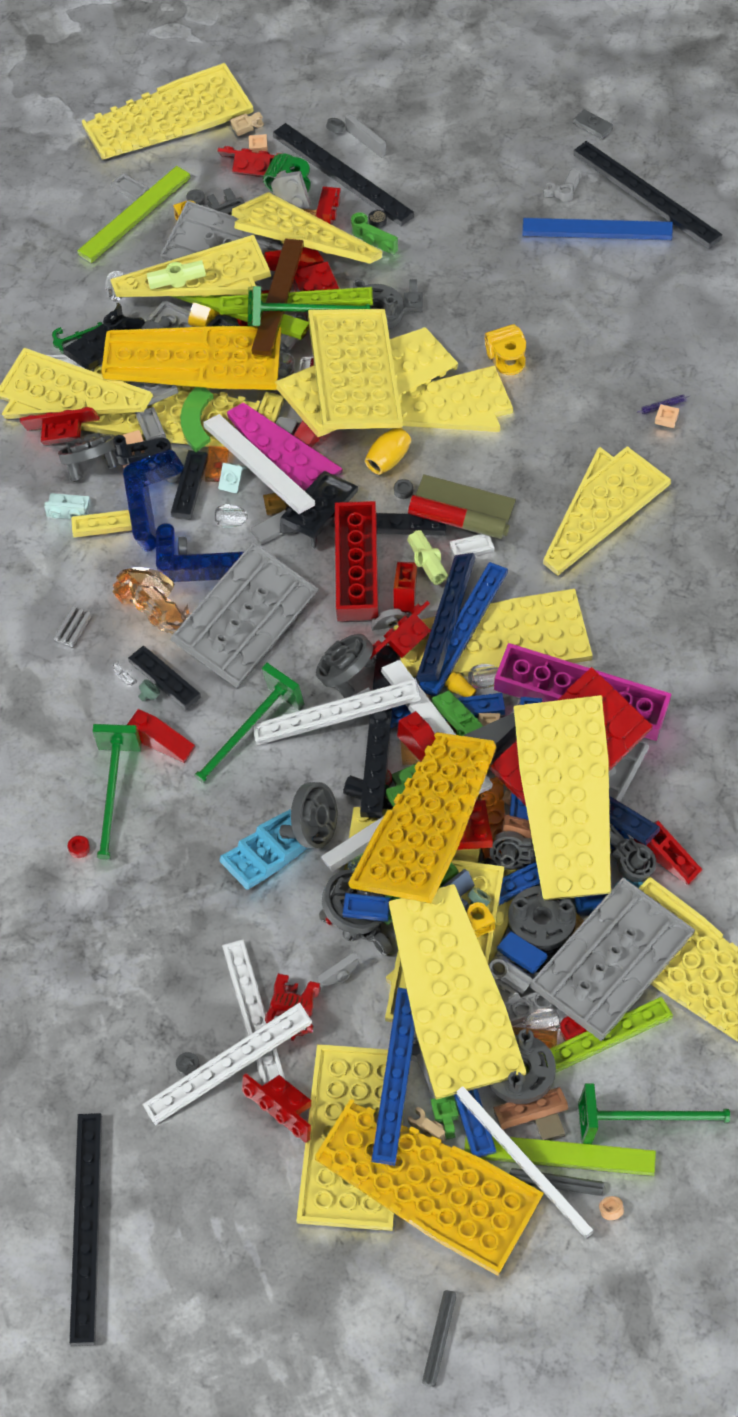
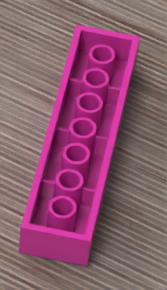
M508 643L495 676L494 690L517 698H542V702L557 701L590 668ZM597 671L629 704L653 725L652 730L644 738L657 741L670 704L671 693Z

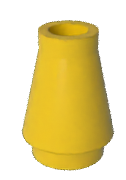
M451 673L444 684L448 688L447 690L463 697L474 696L477 692L460 673Z

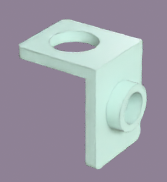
M223 463L219 490L237 493L242 470H247V466Z

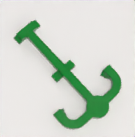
M100 321L97 323L98 325L84 331H76L75 334L63 339L57 338V334H63L62 328H57L52 332L53 346L64 354L63 344L81 338L102 325V322Z

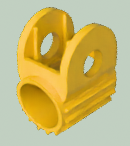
M512 324L485 333L484 340L489 360L492 359L496 369L505 375L520 373L526 364L524 356L526 340L521 329ZM515 360L516 363L513 365H507L505 361Z

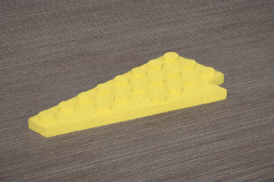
M269 192L232 209V216L239 219L235 221L234 226L238 230L280 240L283 244L285 238L304 240V247L369 264L382 258L383 251Z
M23 348L0 385V399L9 402L2 412V416L5 419L43 415L48 412L56 413L63 412L64 410H77L83 407L93 408L97 414L144 412L153 397L150 391L118 380L103 379L101 374L27 348Z
M495 365L432 381L426 386L422 384L416 387L415 392L411 394L406 392L399 399L403 420L402 426L500 432V425L496 417L513 413L512 404Z
M628 446L614 457L599 447L543 559V564L557 576L560 575L670 486L671 479Z

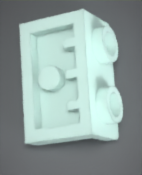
M50 493L49 501L44 504L46 516L71 519L74 516L87 515L90 497Z

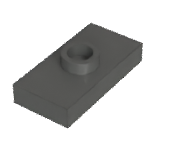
M585 109L573 119L574 125L601 139L613 129L612 123Z

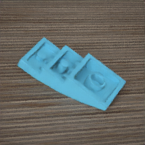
M291 809L257 826L256 832L240 840L238 847L220 856L219 862L246 890L282 869L307 849L297 839H282V836H280V827L282 825H291Z

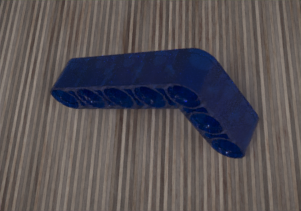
M166 450L133 462L123 470L133 537L142 550L147 552L155 549L158 544L148 485L176 476L182 472L184 465L173 450Z
M164 523L159 525L156 530V567L158 578L162 582L221 580L244 553L226 552L176 555L174 527L171 524Z

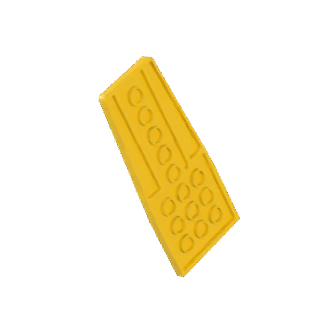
M209 326L110 330L106 333L102 377L109 380L216 389L277 390L275 381H278L281 327L279 328L271 356L252 354L251 349L258 327Z

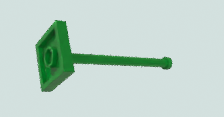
M261 286L248 287V326H260V313H262V310L308 312V310L370 309V304L357 306L263 303L261 301Z
M266 663L261 669L267 687L272 693L204 768L194 774L195 777L204 783L212 770L279 697L300 710L305 703L299 684L269 663Z
M93 724L92 732L98 750L111 751L100 851L97 852V858L102 860L110 859V852L108 851L120 751L141 752L142 743L136 725Z
M585 1083L578 1101L581 1144L592 1145L598 1130V1120H717L724 1123L730 1122L729 1109H723V1111H598L594 1083Z

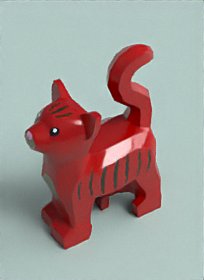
M278 973L270 1007L265 1014V1022L269 1023L275 1016L283 1014L298 1003L302 1005L309 1018H311L313 1014V999L319 996L321 990L320 983L310 981L304 992L300 995L296 994L298 983L287 986L285 983H288L289 976ZM311 1024L291 1037V1041H294L296 1036L312 1033L314 1026Z

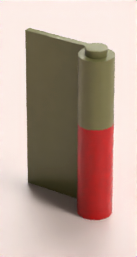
M423 474L416 495L413 494L408 514L503 539V536L507 537L510 529L508 522L516 499Z

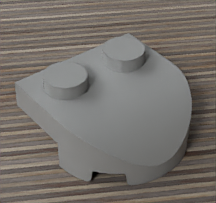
M286 170L278 173L271 184L274 195L300 209L310 208L311 201L301 171L286 173Z

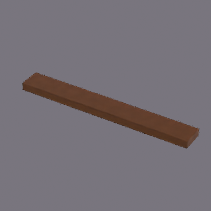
M285 238L266 303H287L303 251L304 240ZM263 311L260 326H258L251 349L252 354L272 355L284 311Z

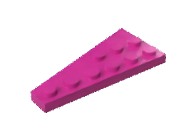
M244 402L227 411L228 418L238 431L304 491L323 471L335 476L343 473L341 467Z

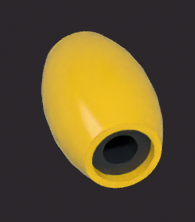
M392 428L383 433L370 447L365 458L366 466L377 475L391 470L407 453L411 443L409 434L402 428Z

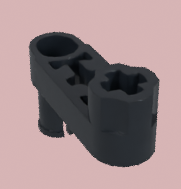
M117 435L113 438L116 461L121 465L157 460L161 464H168L173 459L171 443L166 438L126 444V438L123 435Z

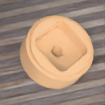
M609 1196L600 1202L599 1210L604 1219L616 1220L623 1215L624 1206L620 1198Z

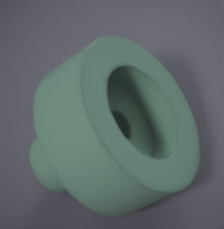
M147 679L139 685L141 693L138 697L144 702L147 698L155 700L160 695L158 687Z
M473 887L468 894L471 900L469 906L479 902L487 907L492 901L487 893L477 887Z

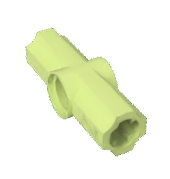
M202 260L183 265L180 262H172L167 265L166 269L146 273L150 289L167 285L179 288L185 285L188 280L206 276Z
M421 530L410 534L407 541L415 553L414 560L416 566L424 568L434 585H440L446 581L448 574L441 563L439 549L431 547Z

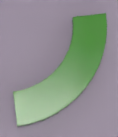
M195 387L183 404L180 416L184 438L195 452L211 442L210 437L202 428L200 418L204 408L214 398L213 394L204 387Z

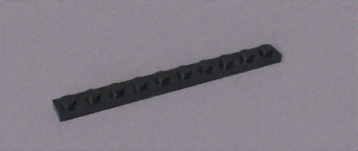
M287 123L273 132V138L376 210L384 211L387 217L402 227L414 217V211Z
M588 141L574 149L575 157L669 222H673V225L708 249L722 240V234Z
M386 645L376 654L373 690L391 686L381 672L382 667L398 660V654L390 645ZM393 708L370 714L360 807L361 817H383Z
M101 1113L78 1114L70 1346H94L96 1341L102 1143Z

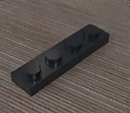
M188 450L171 509V517L192 518L208 460V452Z
M377 513V534L410 535L415 531L421 530L424 535L446 536V524L409 514Z
M144 645L128 657L130 664L184 710H187L201 698L200 692Z

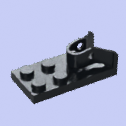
M116 303L115 310L105 316L102 325L64 347L63 353L83 368L92 370L103 363L107 331L141 329L145 320L143 318L124 316L121 304Z
M323 471L305 490L315 500V506L300 514L290 507L280 518L281 533H303L311 537V546L314 549L316 548L317 536L335 518V503L349 502L358 492V486L326 471Z

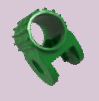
M285 153L275 155L262 178L268 190L273 192L271 184L278 173L286 170V173L301 171L307 192H309L311 182L307 177L310 172L308 162L302 158L293 157Z

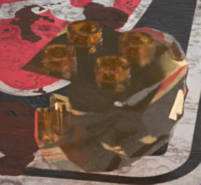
M134 567L124 569L116 575L117 581L123 587L126 585L130 586L132 600L136 609L143 612L148 617L151 625L157 627L160 631L173 635L190 615L188 604L184 611H182L175 602L167 599L175 584L158 570ZM179 621L180 623L176 625L173 622Z

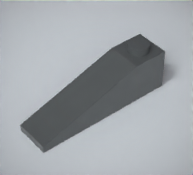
M514 713L463 736L493 740L497 747L495 755L516 735Z

